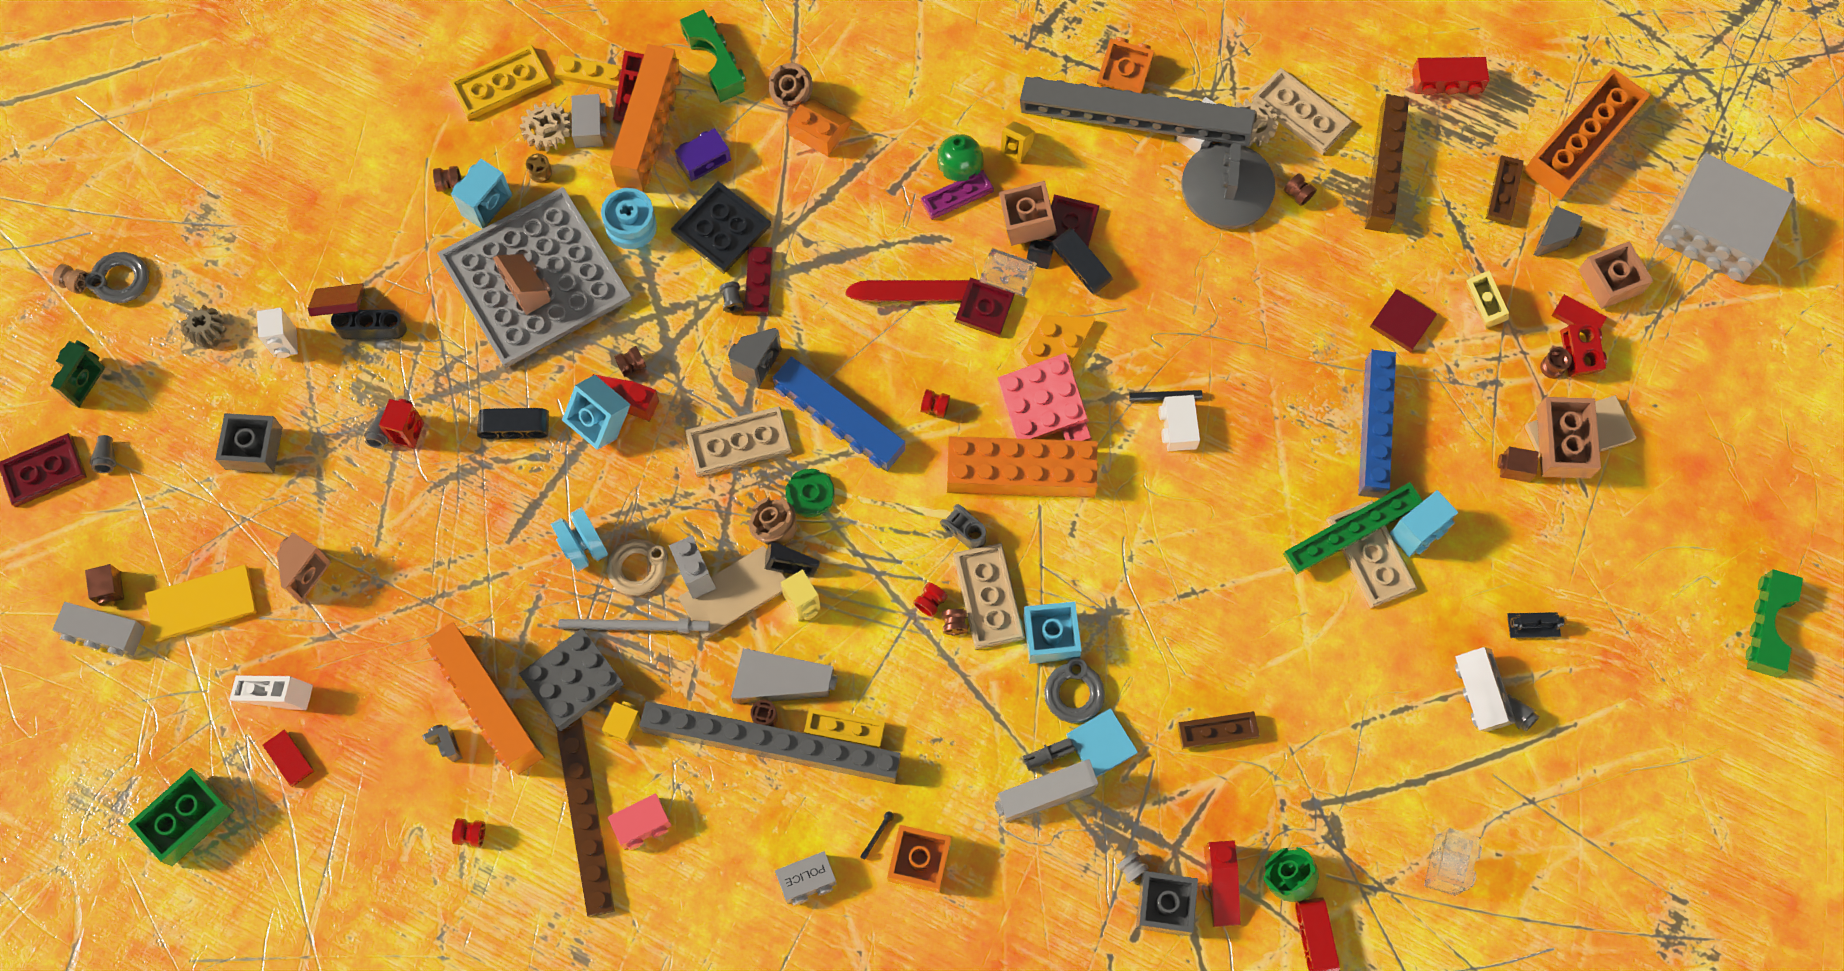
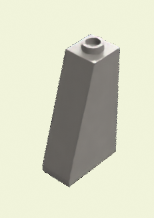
M743 648L731 699L735 704L756 703L759 700L772 702L829 697L830 690H835L838 675H834L833 666Z
M1090 759L1084 760L998 793V801L994 802L998 816H1003L1006 823L1094 794L1098 781Z

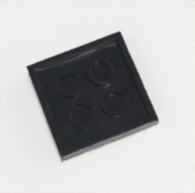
M717 181L671 228V233L725 274L749 247L771 226V221Z

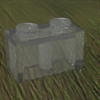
M992 248L984 262L980 282L1025 297L1032 283L1037 263Z

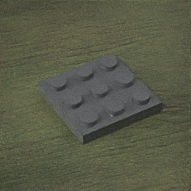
M582 628L519 673L560 732L624 686L622 680Z

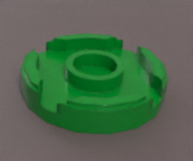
M814 468L796 472L785 488L786 501L794 507L797 515L804 517H817L825 513L832 506L835 498L834 485L830 477Z

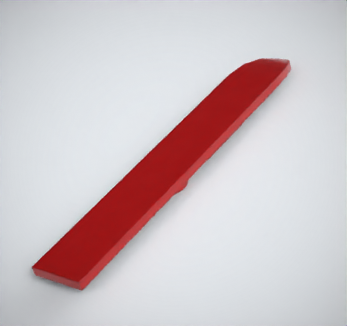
M866 280L850 285L846 289L845 294L847 297L858 301H962L969 280Z

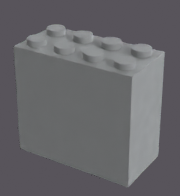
M1705 152L1687 175L1655 240L1667 248H1672L1684 254L1687 258L1695 259L1705 264L1708 268L1717 270L1728 275L1729 278L1743 283L1763 262L1794 194Z

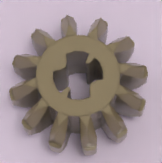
M202 305L200 310L193 307V313H185L187 319L181 321L183 326L182 334L188 338L187 340L191 344L195 345L197 343L199 346L204 347L206 342H208L209 345L213 346L215 338L221 340L219 333L225 331L223 326L224 319L216 309H209L207 306Z

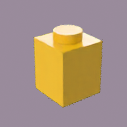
M623 701L622 705L614 702L601 730L604 735L629 745L641 719V715L636 711L637 707Z

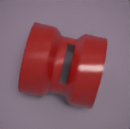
M926 389L920 412L926 414L932 412L937 417L945 418L950 395L944 393L939 395L935 394L933 390Z
M927 582L923 588L924 592L921 596L916 597L913 604L925 615L934 617L938 612L937 607L946 601L948 595L937 585Z
M457 818L453 827L452 843L461 846L467 843L472 847L480 848L485 837V822L479 820L468 822L466 819Z

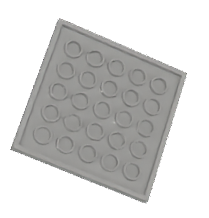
M564 187L437 253L504 368L513 365L632 300L628 290ZM523 254L527 261L532 260L539 271L536 275L540 280L544 278L551 289L548 292L551 301L526 315L503 281L493 260V257L496 255Z

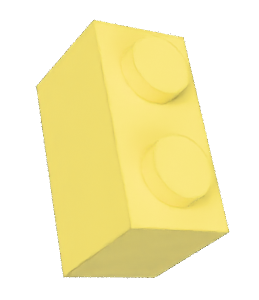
M1490 270L1466 280L1467 288L1486 329L1509 320V312Z
M803 570L780 582L783 596L798 621L802 619L809 620L818 614L820 609L819 596Z

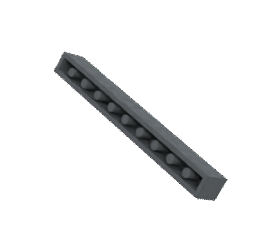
M1026 77L1020 97L1021 113L1228 144H1241L1248 147L1250 146L1255 121V110L1247 107L1238 108L1221 103L1211 104L1200 100L1190 101L1179 99L1178 97H1163L1152 93L1142 94L1131 90L1122 91L1109 87H1094L1084 83L1074 84L1062 80H1047L1041 77Z
M647 701L640 722V728L646 734L896 784L901 760V753Z

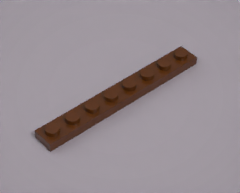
M581 716L561 732L557 726L556 730L586 913L588 917L615 912Z

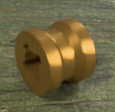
M536 153L529 156L526 160V168L532 181L543 183L549 180L552 175V169L545 155Z

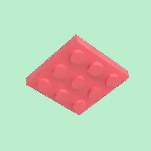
M1066 353L998 377L1017 439H1040L1089 421Z

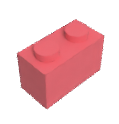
M656 793L608 816L620 846L623 849L629 848V850L638 848L644 844L643 840L650 836L657 838L668 831L667 828L672 826Z

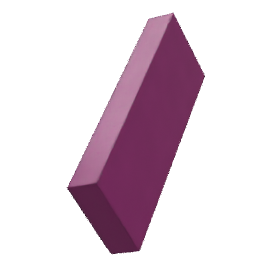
M981 170L978 175L973 174L969 176V180L954 182L921 197V202L929 217L933 220L993 193L994 187L984 170Z

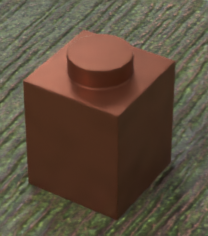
M1509 446L1498 458L1497 467L1500 468V477L1529 483L1537 475L1539 452Z
M108 564L85 570L88 598L100 606H110L115 604V601L124 599L121 573L113 565Z

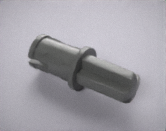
M1067 738L1049 746L1045 744L1043 745L1044 748L1023 755V759L1028 771H1031L1049 762L1054 764V760L1074 753L1075 748L1071 739Z

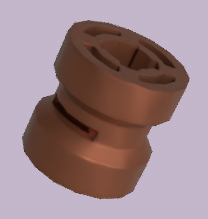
M450 166L449 169L445 170L442 168L433 169V179L437 192L445 191L447 188L453 189L456 183L462 181L458 166Z
M1300 173L1295 175L1283 189L1284 192L1295 198V202L1299 206L1306 204L1317 191L1312 184L1305 182V177Z
M637 346L630 348L625 354L619 353L614 356L624 378L631 375L632 371L636 369L642 370L646 368L644 359Z
M1561 347L1551 349L1540 364L1541 372L1548 378H1559L1572 362L1571 354L1568 350Z
M759 700L753 704L750 712L753 723L774 727L777 723L778 715L772 702Z

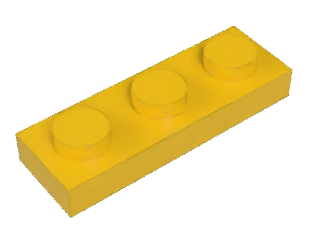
M560 55L554 75L559 80L618 90L622 66Z
M809 707L804 733L880 749L885 722Z

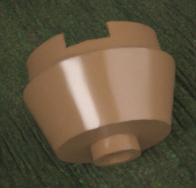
M786 63L782 66L780 65L773 70L769 77L770 95L773 101L782 108H797L800 104L807 102L812 95V77L809 71L801 64Z
M768 497L753 506V514L747 522L749 531L755 539L768 546L770 542L785 545L791 541L797 527L795 509L783 498L781 500H770Z

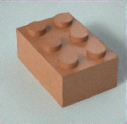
M1545 397L1536 407L1541 477L1592 478L1601 469L1595 399Z

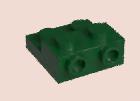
M78 340L75 343L68 341L66 346L60 350L56 362L62 369L54 376L50 386L71 405L80 408L104 371L105 366L98 361L100 358L98 355L89 351V346Z

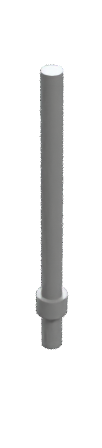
M679 618L678 621L559 619L558 621L559 629L678 631L679 633L689 634L690 631H710L711 627L710 621H691L690 618Z

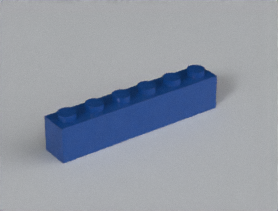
M1372 349L1365 360L1358 496L1382 498L1390 489L1396 352Z
M792 356L773 376L774 389L779 395L789 397L799 410L809 412L812 415V419L819 425L823 426L825 424L831 429V433L837 439H844L850 443L849 446L857 454L863 453L866 455L874 467L878 469L883 468L885 471H888L905 451V441Z

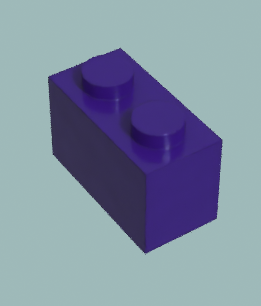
M715 128L701 133L696 139L681 144L675 150L677 162L691 182L731 161L729 148Z

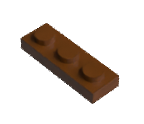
M1504 155L1500 156L1485 219L1507 225L1511 222L1524 164L1523 160Z
M1254 711L1178 722L1177 724L1182 750L1259 738Z

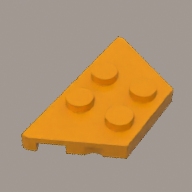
M1043 315L1021 353V359L1028 367L1066 353L1070 364H1072L1093 327L1096 318Z

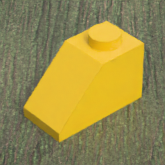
M1015 121L1004 127L1000 154L1021 164L1033 144L1035 130H1032L1026 124H1020Z

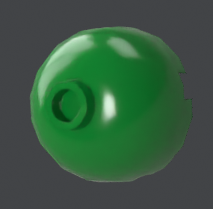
M965 134L949 136L938 149V169L943 172V176L947 179L966 181L969 180V176L973 174L978 175L983 168L984 158L979 143L971 136Z
M1296 847L1297 850L1280 849L1272 854L1264 866L1266 869L1265 876L1263 875L1265 883L1270 891L1283 901L1294 903L1303 901L1312 895L1318 884L1319 873L1317 865L1309 852L1299 847Z

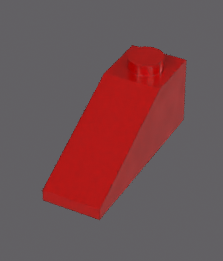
M624 50L613 120H624L644 54Z
M596 375L631 404L627 414L650 422L659 403L655 389L634 381Z
M1235 840L1208 842L1204 846L1213 927L1241 925L1239 875Z

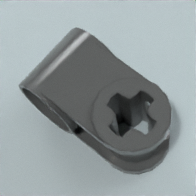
M955 504L954 510L950 515L939 522L941 527L969 549L983 547L986 543L985 526L964 507ZM978 532L981 537L972 539L969 537V534Z

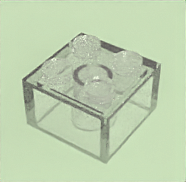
M1450 827L1437 834L1432 847L1424 887L1453 896L1473 887L1476 880V872L1473 871L1475 861L1480 859L1482 853V846L1479 845L1480 837Z

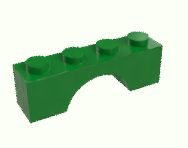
M703 9L680 19L682 34L691 50L708 51L717 59L715 66L708 74L710 85L720 103L745 92V75L742 69L736 68V59L732 51L728 52L726 50V41L723 35L718 34L715 30L717 26L713 17H708Z
M1775 569L1760 577L1757 586L1758 590H1760L1759 599L1756 600L1753 609L1756 617L1749 632L1752 640L1745 655V659L1748 660V670L1775 678L1788 672L1792 648L1779 637L1775 627V618L1779 609L1789 608L1800 601L1802 577Z

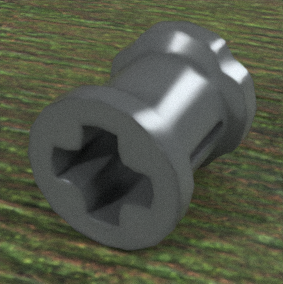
M727 282L719 287V292L723 295L724 299L723 310L727 313H734L744 308V302L740 299V284L738 282Z

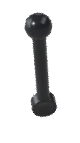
M887 811L884 814L883 822L860 858L864 860L867 858L888 822L894 819V814L891 811Z

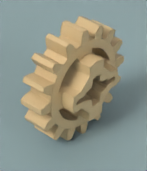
M1254 98L1252 103L1245 99L1243 105L1237 102L1235 106L1255 110V121L1249 147H1251L1252 143H1256L1257 147L1261 146L1262 141L1266 144L1269 143L1270 137H1274L1278 126L1276 121L1278 115L1276 113L1271 114L1273 107L1266 108V101L1258 104L1257 98Z
M543 102L540 108L534 104L535 110H526L528 116L521 117L523 124H520V129L524 141L527 140L530 147L535 144L536 150L539 151L541 147H545L547 152L550 146L558 149L557 143H566L564 137H570L569 129H572L569 115L564 112L563 107L557 109L555 103L547 107L546 102Z

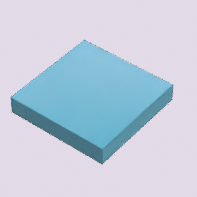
M1111 708L1066 734L1067 738L1071 739L1081 761L1090 759L1096 778L1138 753Z

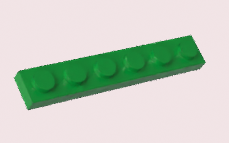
M1411 482L1284 551L1283 555L1295 574L1298 575L1408 514L1422 503L1423 500Z

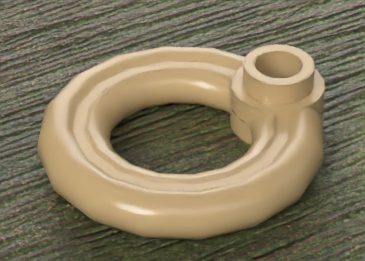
M645 539L625 541L613 550L608 559L607 574L609 581L616 590L628 596H641L651 593L661 584L665 576L668 553L663 546L656 545ZM657 551L661 552V556H660V557H658V558H654V557H653V554H654L655 552H657ZM635 553L647 556L652 565L649 575L644 580L638 582L628 580L622 572L624 560L629 555Z

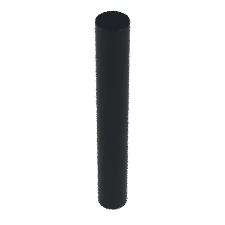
M1202 390L1129 392V402L1164 401L1165 397L1194 395L1195 400H1201L1203 394Z

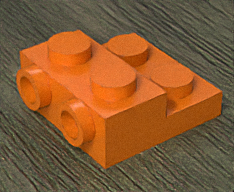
M1122 37L1110 38L1097 84L1116 90H1131L1136 93H1142L1153 60L1154 50H1151V46L1147 44H1130L1128 39Z

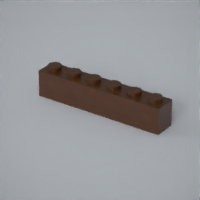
M1386 94L1380 107L1365 229L1388 233L1395 220L1409 97Z

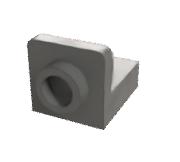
M447 725L433 726L428 729V733L422 735L423 740L429 745L441 741L437 745L442 757H447L452 762L463 758L454 732Z

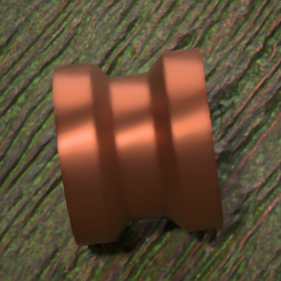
M963 609L943 611L942 619L945 620L943 633L946 635L967 633L968 626L965 624L967 611Z

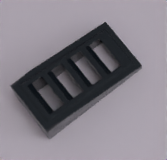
M770 542L765 555L764 569L796 574L803 570L806 576L813 577L820 565V561L779 543Z

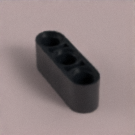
M1068 228L1051 242L1057 254L1093 295L1113 280L1109 271L1072 228Z
M391 309L358 310L333 314L331 317L333 328L343 339H399L405 335L407 330L400 314ZM349 322L345 327H341L342 324ZM373 322L369 327H365L367 323ZM397 322L395 326L389 327L391 323Z
M494 408L478 411L477 436L479 438L541 439L548 437L549 411L546 409Z

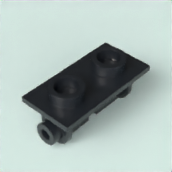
M1558 612L1507 613L1510 638L1561 637L1560 627H1564L1565 622L1564 617H1559Z

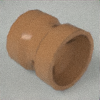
M60 264L53 273L52 281L57 287H67L69 291L80 294L87 287L85 278L88 273L80 269L74 270L73 267L67 264Z

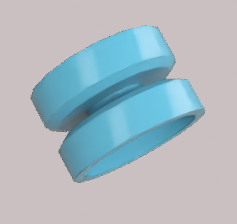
M634 188L619 189L607 196L602 204L601 216L608 238L613 244L623 249H636L649 243L656 234L657 221L648 196Z
M582 507L570 513V518L575 526L573 530H571L567 521L563 518L550 524L558 537L556 541L565 557L571 560L577 572L589 566V561L583 552L584 550L588 549L592 558L596 561L608 556L602 541Z

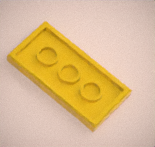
M532 44L448 81L468 121L552 83Z
M246 565L145 593L153 640L156 642L257 613L249 569Z

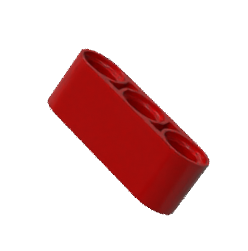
M1320 897L1295 902L1308 971H1340L1328 909L1324 898Z

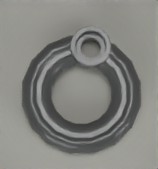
M114 252L102 257L95 263L91 273L85 278V284L91 292L95 293L103 301L113 304L127 303L136 299L145 291L149 283V270L146 263L137 255L128 252ZM119 265L131 268L134 273V280L131 285L122 290H114L107 286L105 276L111 268ZM96 283H101L99 286L94 287Z
M1074 658L1068 664L1056 668L1050 674L1046 681L1044 695L1045 702L1051 713L1060 720L1073 724L1084 723L1096 716L1103 706L1105 690L1098 673L1087 666L1084 660ZM1072 666H1079L1081 672L1079 674L1073 673ZM1070 678L1074 680L1081 679L1089 687V699L1080 708L1068 707L1060 698V687L1064 681Z

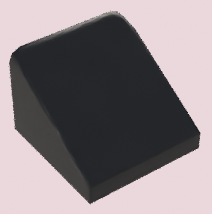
M1042 239L1031 241L1026 264L1048 269L1054 250L1051 242Z

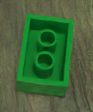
M190 768L129 822L128 826L160 862L173 867L235 810L202 773Z

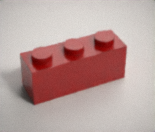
M1486 57L1417 58L1412 69L1415 94L1432 95L1446 93L1454 95L1457 93H1469L1474 95L1483 93L1489 83Z

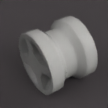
M1138 851L1133 852L1116 865L1117 869L1123 871L1126 875L1125 880L1128 884L1149 869V866L1140 860Z

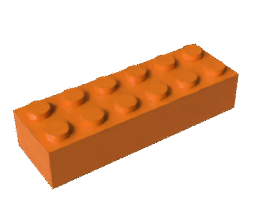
M647 44L610 161L616 187L634 188L644 192L646 184L649 185L652 173L650 169L652 164H656L658 151L656 150L658 144H662L664 138L663 127L664 124L667 125L669 122L670 105L675 103L676 85H680L682 80V72L679 71V59L676 58L675 49Z
M1612 68L1535 154L1523 173L1562 200L1641 110L1651 94Z
M949 436L947 493L1095 498L1097 491V441Z
M452 622L428 637L426 640L431 646L427 649L429 654L442 668L441 672L446 680L454 688H457L454 692L459 700L464 703L467 709L471 708L467 711L471 719L481 730L485 729L481 734L486 742L494 750L498 749L495 756L508 772L513 770L519 775L545 758L456 624Z

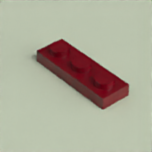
M749 247L745 315L769 316L773 259L772 247Z

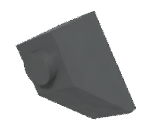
M1555 206L1546 221L1533 255L1538 257L1568 247L1573 239L1577 240L1583 229L1582 226H1579L1583 216Z

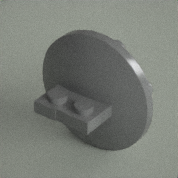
M1216 143L1202 148L1190 158L1182 175L1181 190L1186 205L1200 220L1218 228L1236 229L1255 223L1268 211L1275 195V178L1266 160L1251 148L1241 144Z

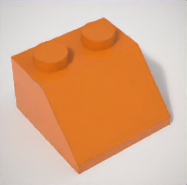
M812 99L800 104L788 120L789 136L829 157L853 123V120Z

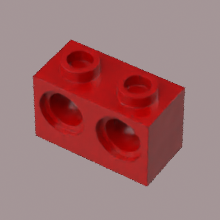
M1597 321L1569 325L1560 330L1563 348L1568 350L1572 357V362L1567 368L1569 377L1598 373L1606 369L1607 356L1602 349V331L1598 328ZM1580 332L1586 336V342L1580 339ZM1584 356L1589 357L1591 360L1590 366L1585 363Z
M401 398L398 401L388 400L379 423V427L391 443L415 449L424 426V421L413 406V403Z

